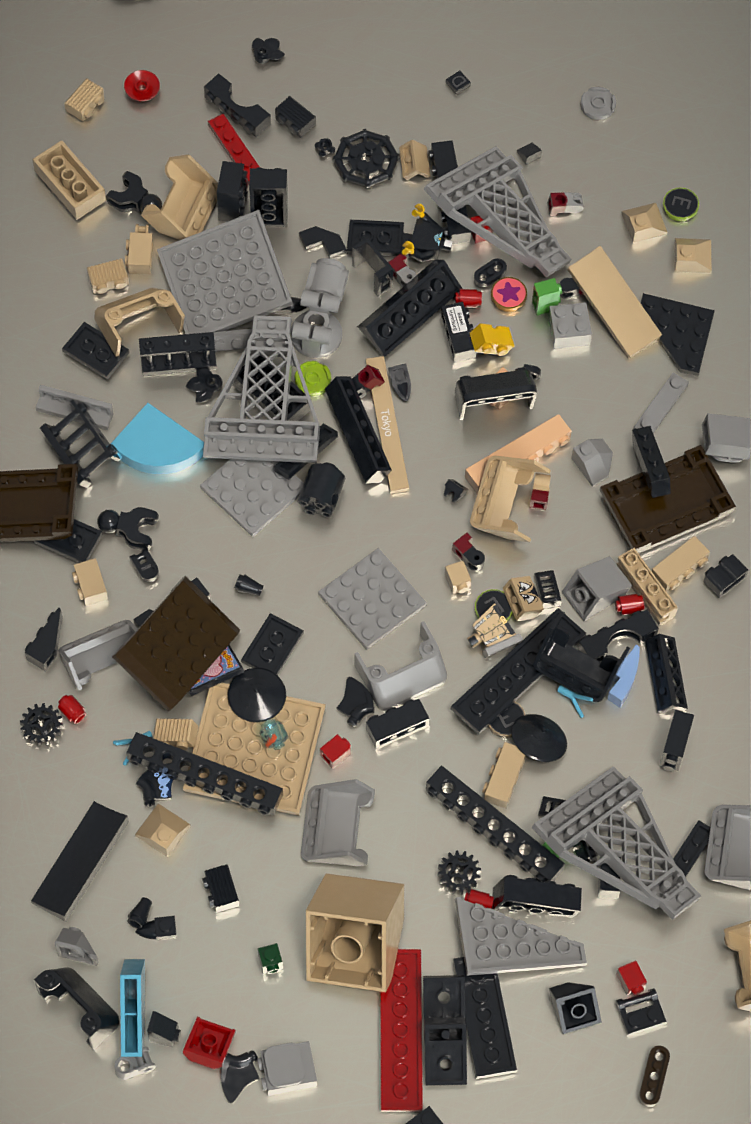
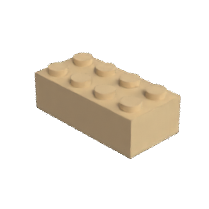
M62 140L32 159L34 171L76 220L106 201L105 189Z

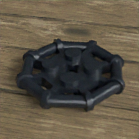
M363 129V131L348 137H342L338 150L332 160L338 167L345 182L350 181L370 188L372 185L384 180H390L393 177L392 174L397 161L400 160V154L396 152L388 135L383 136ZM363 138V142L356 145L351 144L352 142ZM367 138L379 141L380 143L376 144L373 141H367ZM384 146L386 147L390 155H385L383 153L382 148ZM347 148L349 150L348 157H343V153ZM363 157H369V162L362 160ZM385 162H389L387 170L382 168ZM348 163L351 170L347 171L344 164ZM358 173L363 174V177H365V178H361V177L355 176V174H357V175H358ZM378 173L380 174V175H378V176H375V177H373V178H370V177L373 176V175H376V174H378Z

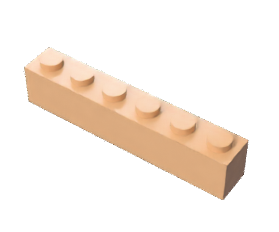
M558 414L465 469V479L478 494L485 466L490 457L504 456L538 461L541 456L551 454L556 447L566 445L570 441L572 431Z

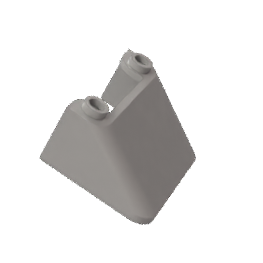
M357 779L313 786L307 795L301 857L308 862L349 866L367 865V853L362 849H356L360 808L372 805L375 789Z
M719 805L714 809L705 864V875L708 879L751 890V805Z

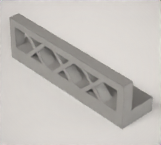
M40 385V398L36 411L65 418L75 409L70 401L72 399L78 402L82 401L89 410L87 412L98 428L108 430L113 417L112 404ZM80 415L73 420L82 424L85 423Z

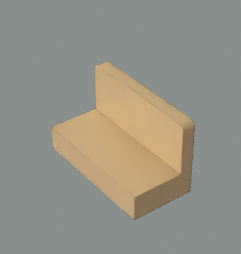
M412 139L399 147L403 178L409 180L417 174L426 178L431 176L428 152L425 145Z

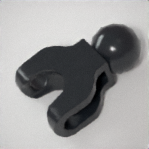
M126 171L122 176L123 183L128 189L123 192L111 190L106 195L108 204L121 212L131 210L143 212L144 208L149 204L156 205L160 210L162 208L161 199L155 194H149L148 190L143 187L141 178L129 171Z
M137 507L130 512H121L120 515L114 510H105L98 516L97 524L100 530L105 533L116 532V536L122 537L129 547L140 550L147 548L149 550L152 547V539L150 536L140 533L138 529L142 525L156 524L159 515L156 511L143 507Z

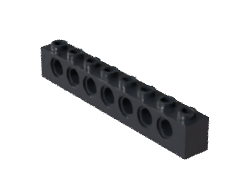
M138 732L135 733L126 752L129 762L136 766L141 764L154 773L161 772L166 774L172 780L180 779L188 786L202 788L206 793L219 794L227 801H237L241 806L255 808L263 815L270 814L274 816L283 797V788ZM147 752L154 753L152 757L144 756ZM171 759L172 762L170 764H164L163 760ZM183 766L191 767L188 771L181 770ZM201 773L209 774L207 778L199 777ZM226 780L227 784L219 785L218 781ZM238 787H244L246 789L244 792L241 793L236 791ZM256 794H262L264 795V798L258 800L255 799L254 796Z
M442 765L426 782V791L432 798H438L447 810H453L462 822H468L473 826L472 828L477 834H483L488 838V842L493 847H499L503 850L504 855L508 859H514L518 862L519 867L523 871L533 874L537 881H555L564 870L565 863ZM450 788L452 789V792L445 793L443 792V789ZM465 800L468 804L462 806L458 804V801ZM480 812L483 814V817L476 818L473 814ZM495 824L498 826V829L491 830L488 826ZM512 837L514 841L508 843L504 840V838ZM521 849H527L530 853L528 855H522L519 851ZM541 861L545 864V866L539 868L535 865V863Z

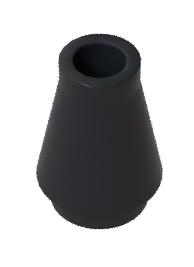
M239 574L234 588L238 592L260 596L264 585L259 584L246 574Z
M142 897L140 902L128 914L127 922L132 927L141 929L142 926L146 925L152 901Z

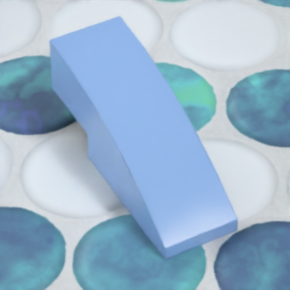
M638 645L633 648L624 660L614 679L616 684L608 695V700L619 708L627 699L635 680L640 651Z

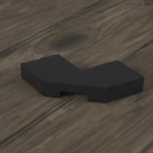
M317 226L299 232L300 239L306 250L323 244L329 258L347 252L339 234Z

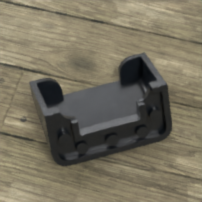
M66 967L45 970L34 979L37 991L44 1000L52 996L61 1000L68 994L86 1012L80 1024L82 1030L88 1035L86 1042L93 1050L118 1028L120 1023L118 1014L74 969Z

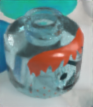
M272 719L261 725L262 728L259 734L266 748L278 750L285 746L284 742L287 741L288 734L281 721Z

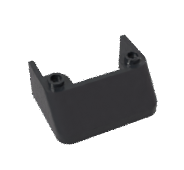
M521 367L510 372L476 377L468 375L460 377L455 387L459 418L464 419L466 407L524 398L528 399L529 409H533L537 397V388L530 370Z
M561 610L550 627L534 660V667L538 672L574 692L593 698V702H600L609 690L630 648L626 647L620 659L607 655L600 662L568 645L569 633L564 628L558 626L565 613Z

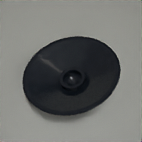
M264 668L244 670V673L237 675L232 680L228 688V702L232 711L241 719L249 722H264L274 718L282 710L286 701V689L283 681L274 672Z
M527 714L519 717L512 726L513 741L517 748L526 756L541 762H552L560 759L565 754L567 749L566 736L560 726L553 720L538 714Z

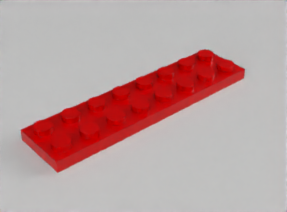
M398 949L392 980L387 991L381 992V1112H422L421 949Z

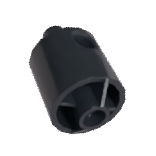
M328 462L311 464L298 498V503L305 508L304 512L309 515L318 513L330 518L344 485L345 475L334 464Z

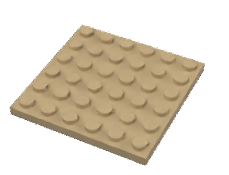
M220 683L209 688L192 753L283 788V797L276 811L299 816L326 704L286 696L282 710L274 718L264 722H249L241 719L232 711L228 702V688L230 684ZM275 733L277 736L276 741L269 748H266L263 740H268L269 742V737L271 739L273 737L272 734ZM201 773L199 775V777L201 778H207L209 776L208 773ZM220 780L218 781V784L225 785L227 784V781ZM184 783L183 791L223 799L219 794H209L198 786L191 787ZM238 787L236 789V791L240 793L246 790L244 787ZM256 794L254 798L260 800L264 798V795Z

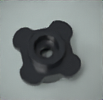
M323 138L315 143V148L318 149L320 157H325L329 153H335V147L332 146L330 139Z

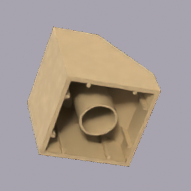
M326 873L306 909L307 981L386 992L392 980L404 922V884Z

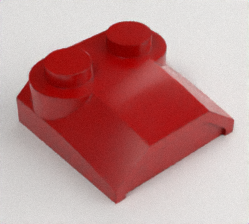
M197 1016L183 1049V1055L188 1060L212 1069L221 1068L236 1030L206 1021Z

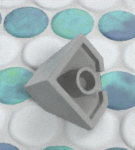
M588 439L573 448L571 459L593 487L608 478L613 452L603 439Z
M75 927L63 928L55 942L58 957L98 966L97 955L84 933Z

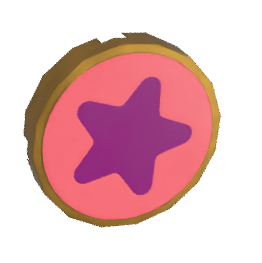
M504 277L493 284L491 300L498 309L514 312L525 305L527 288L519 279Z

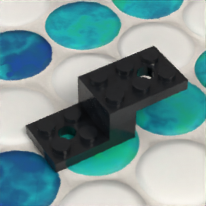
M464 975L423 976L426 1086L467 1085ZM441 992H447L450 998L443 1002L438 999V996ZM443 1059H449L452 1065L444 1069L440 1066V1062Z

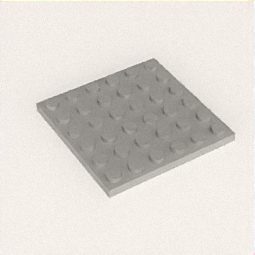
M259 210L157 249L171 293L185 315L183 324L185 334L226 331L252 321L254 315L265 316L293 305Z

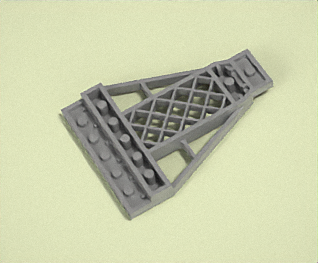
M497 146L425 186L424 190L447 216L529 268L536 266L545 277L563 268L572 260L560 247L556 237L548 230L521 173L523 167L512 155L506 157ZM515 179L523 198L520 199L506 182ZM484 197L491 198V201L484 200ZM496 200L502 201V205L496 203ZM465 205H470L483 221L477 224L457 210ZM496 210L502 211L503 215L496 213ZM508 213L513 214L514 218L509 217ZM508 223L514 224L515 228L509 227ZM486 225L489 226L498 235V237L483 227ZM520 226L525 227L526 231L520 230ZM520 236L527 238V241L520 240Z
M254 315L252 333L247 341V346L209 416L206 417L204 458L317 463L320 425L290 337L291 317ZM258 356H262L265 359L260 365L253 361ZM276 357H281L284 361L276 366L272 360ZM245 364L242 393H228L242 366ZM251 364L255 367V369L252 370V371H251ZM270 364L274 369L266 375L262 368ZM286 366V374L284 375L280 370ZM293 366L297 368L306 396L289 395ZM260 372L263 378L256 383L251 377ZM278 372L282 379L275 384L270 378ZM249 381L253 384V386L250 389ZM268 381L272 387L264 392L260 386ZM285 382L283 393L279 389V386H281ZM258 389L262 395L254 400L250 394ZM277 390L281 396L273 401L268 395ZM266 398L271 404L262 409L258 403ZM224 399L241 400L240 419L215 417ZM249 399L252 403L247 406V400ZM283 400V405H282V410H281V409L277 406V404ZM290 402L308 403L314 422L287 421L288 404ZM256 406L260 413L252 417L248 411ZM275 407L279 413L271 418L267 412ZM264 415L268 420H260V418Z
M614 766L534 823L532 829L559 857L654 909L660 906L672 920L701 897L686 880L682 870L675 864L642 795L643 789L630 776L625 778ZM633 802L638 804L647 823L642 828L623 811ZM612 820H615L621 827L612 825ZM648 829L651 831L656 844L649 838L645 831H647ZM599 830L608 831V837L599 835ZM612 832L621 833V839L613 838ZM626 834H629L635 841L626 840ZM581 840H584L595 850L601 859L591 864L568 850ZM613 844L622 845V851L613 850ZM626 846L635 847V853L627 852ZM640 848L643 849L648 855L640 854ZM627 858L634 859L636 865L627 864ZM640 861L649 862V868L640 866ZM603 863H607L622 880L598 867ZM654 863H657L663 870L654 869ZM641 873L649 874L650 880L641 879ZM654 875L660 876L658 879H654Z

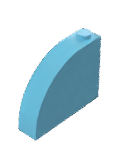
M149 403L141 409L111 443L117 448V455L122 462L131 468L150 474H170L182 471L198 462L203 457L204 442Z
M125 959L120 974L121 1057H142L145 959Z

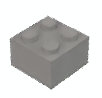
M576 303L550 306L548 319L553 348L589 346L592 332L587 304Z

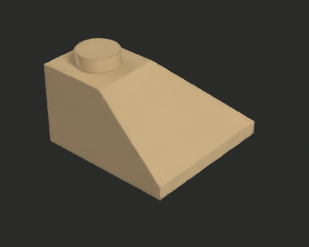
M656 203L622 211V216L633 243L667 235L668 232Z
M675 238V271L711 273V240Z
M157 804L135 836L168 857L191 824L162 805Z

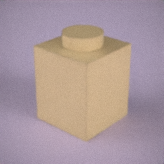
M464 561L445 566V576L452 594L457 592L464 593L471 588V578Z

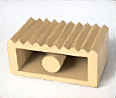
M86 78L64 103L65 111L81 121H84L86 117L89 118L95 107L101 105L104 101L103 88Z
M121 258L112 262L109 261L87 267L93 294H103L110 289H122L129 285L128 275Z
M157 718L153 738L182 750H187L188 747L194 748L198 725L193 719Z

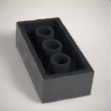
M250 168V213L259 210L265 226L287 227V169Z
M258 356L253 361L260 365L265 359L262 356ZM251 364V371H252V370L255 369V367ZM270 364L262 368L266 375L274 369ZM245 365L242 366L233 383V386L240 393L243 390ZM257 372L251 378L257 383L263 376L260 372ZM277 372L270 379L276 384L282 377ZM249 381L250 389L253 386V384ZM266 381L260 387L266 392L272 385ZM292 381L290 382L289 395L306 396ZM285 382L281 386H279V389L283 393ZM258 389L250 394L254 400L262 395ZM274 390L268 396L274 401L281 395L277 390ZM266 398L258 403L262 409L271 404ZM283 400L277 404V406H278L281 410H282ZM290 402L288 404L287 421L301 420L311 411L309 404ZM275 407L267 412L271 418L279 413Z

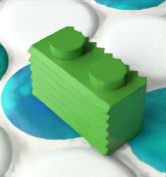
M555 278L545 280V282L534 283L532 305L536 315L548 313L550 306H556L561 303L560 294H562L561 285L556 283Z

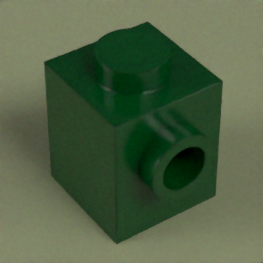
M277 943L258 948V957L263 974H273L283 969V962Z

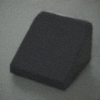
M530 143L517 150L525 164L542 156V150L534 143Z

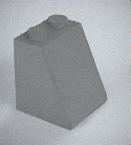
M609 556L577 569L562 590V593L583 621H586L618 600V596L626 595L632 584Z

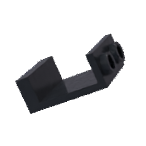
M368 238L356 242L352 247V266L355 268L365 261L368 262L375 271L374 292L377 296H380L393 287V268Z

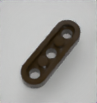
M664 1046L653 1047L648 1056L639 1092V1100L646 1107L655 1106L661 1096L670 1059V1053ZM661 1055L663 1059L658 1061L655 1056ZM655 1074L658 1079L652 1080L650 1075ZM651 1094L653 1099L648 1100L645 1095Z

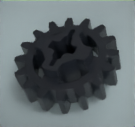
M42 703L41 707L34 704L35 709L32 710L28 707V714H22L24 720H20V725L23 726L20 728L21 732L25 733L24 738L26 740L30 738L31 744L37 741L38 746H41L42 742L49 745L50 739L54 742L56 741L55 735L61 736L59 729H63V723H60L63 721L62 716H58V709L53 711L52 705L46 708L45 703Z
M456 850L454 856L449 852L448 859L442 858L441 862L443 864L438 865L440 871L437 876L442 878L440 880L441 885L446 884V891L452 888V894L459 890L460 894L463 895V890L466 889L470 892L471 886L477 887L476 881H480L481 876L478 874L481 873V868L477 867L479 865L478 860L473 861L474 855L467 857L466 851L459 855L458 850ZM450 865L451 870L446 874V869ZM456 870H458L459 872H463V874L460 875V873H456ZM471 871H472V872H473L472 878H471L470 880H468V876H467V875L470 874Z

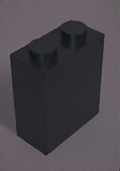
M679 710L674 712L659 765L667 771H679L694 718L693 714Z

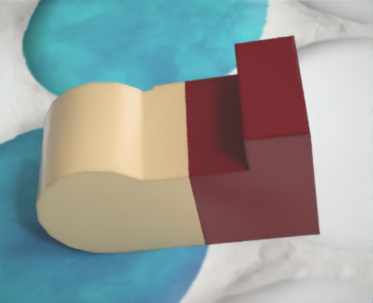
M535 474L529 508L547 509L551 475Z

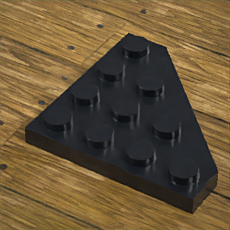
M643 293L641 305L661 332L662 336L659 340L662 343V347L668 356L674 360L676 367L681 373L698 376L715 310Z

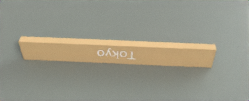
M384 356L365 359L366 366L370 365L379 369L385 381L380 387L375 386L371 390L381 446L392 469L387 475L390 494L409 491V484Z

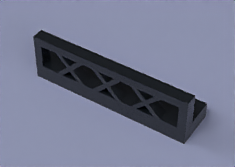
M657 634L645 640L658 712L665 713L671 709L685 711L688 709L675 637ZM666 642H669L670 650L666 646ZM676 696L679 698L680 703H677Z

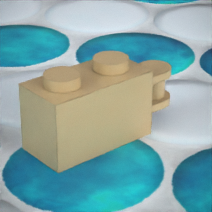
M136 224L135 233L130 232V239L126 240V250H129V253L125 255V266H128L130 274H151L153 237L152 233H149V224H146V226Z

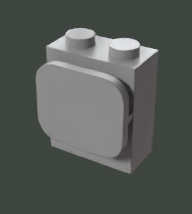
M707 413L702 423L705 455H712L718 461L733 463L749 459L751 456V418Z
M309 1041L271 1046L266 1050L260 1051L261 1057L257 1058L259 1070L264 1071L265 1077L261 1078L263 1090L268 1091V1096L317 1086Z

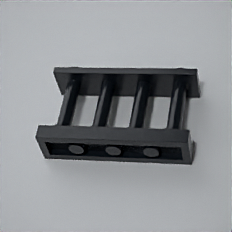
M214 332L139 338L143 376L195 372L201 368L217 370Z
M72 399L70 402L75 409L56 426L44 423L40 429L64 464H77V483L88 488L92 484L89 479L90 473L108 458L117 462L120 458L117 455V448L108 442L87 412L89 409L86 404ZM80 415L85 423L66 440H62L59 436L61 434L60 431ZM90 429L95 437L76 454H72L69 450L70 445ZM100 443L104 452L86 468H82L79 464L80 459Z

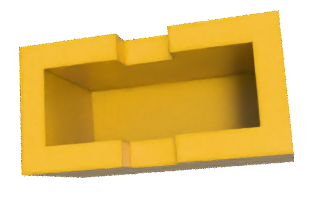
M480 323L470 332L475 352L504 356L514 347L509 327L496 326L493 328L492 325Z

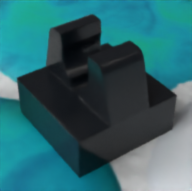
M448 479L445 484L444 496L448 497L451 492H454L452 501L457 502L466 495L469 489L454 479Z

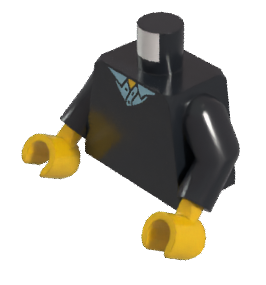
M422 204L415 205L416 209L412 210V215L420 217L416 220L411 242L407 241L402 245L405 247L402 250V254H409V257L425 262L437 259L440 249L451 251L453 241L443 239L444 228L424 212L425 208Z

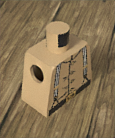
M494 604L472 625L476 633L468 637L467 640L473 648L482 642L487 648L516 635V633L497 605Z

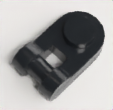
M147 548L141 550V553L138 555L133 554L129 556L132 565L143 581L153 582L158 578V566ZM143 560H146V561H147V562H145V563H143V564H140V562L143 561Z

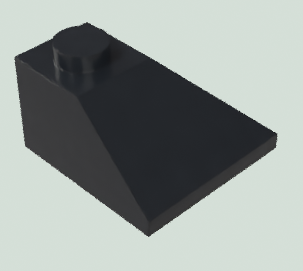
M567 982L549 988L552 1005L563 1034L602 1023L594 986Z

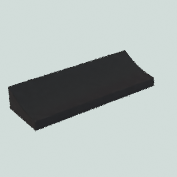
M435 259L357 327L374 345L379 354L385 357L440 310L441 306H444L455 297L456 292L459 293V289L463 288L445 260Z
M94 801L32 898L31 903L67 922L129 822L128 816Z

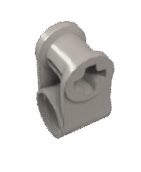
M143 1047L142 1057H119L115 1061L116 1076L126 1080L153 1070L156 1065L151 1061L148 1053L149 1048ZM122 1064H126L130 1067L129 1070L125 1072L120 1071L118 1068Z

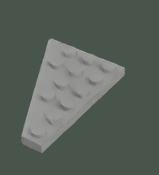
M456 897L455 903L466 976L577 967L587 964L583 943L575 940L571 941L562 935L557 936L541 927L527 924L520 919L515 920L499 911L465 901L462 897Z

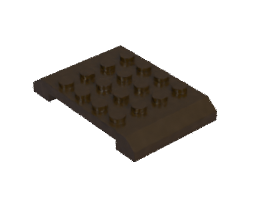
M702 445L684 452V455L665 462L670 476L671 494L652 498L643 472L620 482L615 480L600 487V492L631 549L635 548L638 553L644 552L722 519L735 511L736 505L709 457L705 455Z
M61 464L56 469L0 471V542L58 540L72 536L78 477L77 464Z
M184 576L112 658L167 711H170L182 700L234 640L240 629L195 584Z

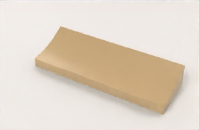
M601 246L568 267L567 271L580 287L628 359L659 341L662 336L661 332Z

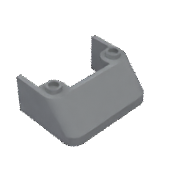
M130 620L120 621L59 648L58 651L78 690H82L81 685L89 682L92 673L117 663L112 656L137 631V627Z
M424 621L420 625V636L424 641L419 647L422 659L388 674L381 665H372L367 668L360 654L357 652L354 655V666L380 710L387 711L392 707L399 706L446 682L447 672L439 647Z

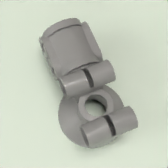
M322 258L317 260L316 263L311 264L300 304L301 306L309 307L310 311L299 315L291 327L293 346L298 352L307 357H326L336 351L342 341V327L331 312L338 313L347 284L349 270H346L345 266L337 260Z

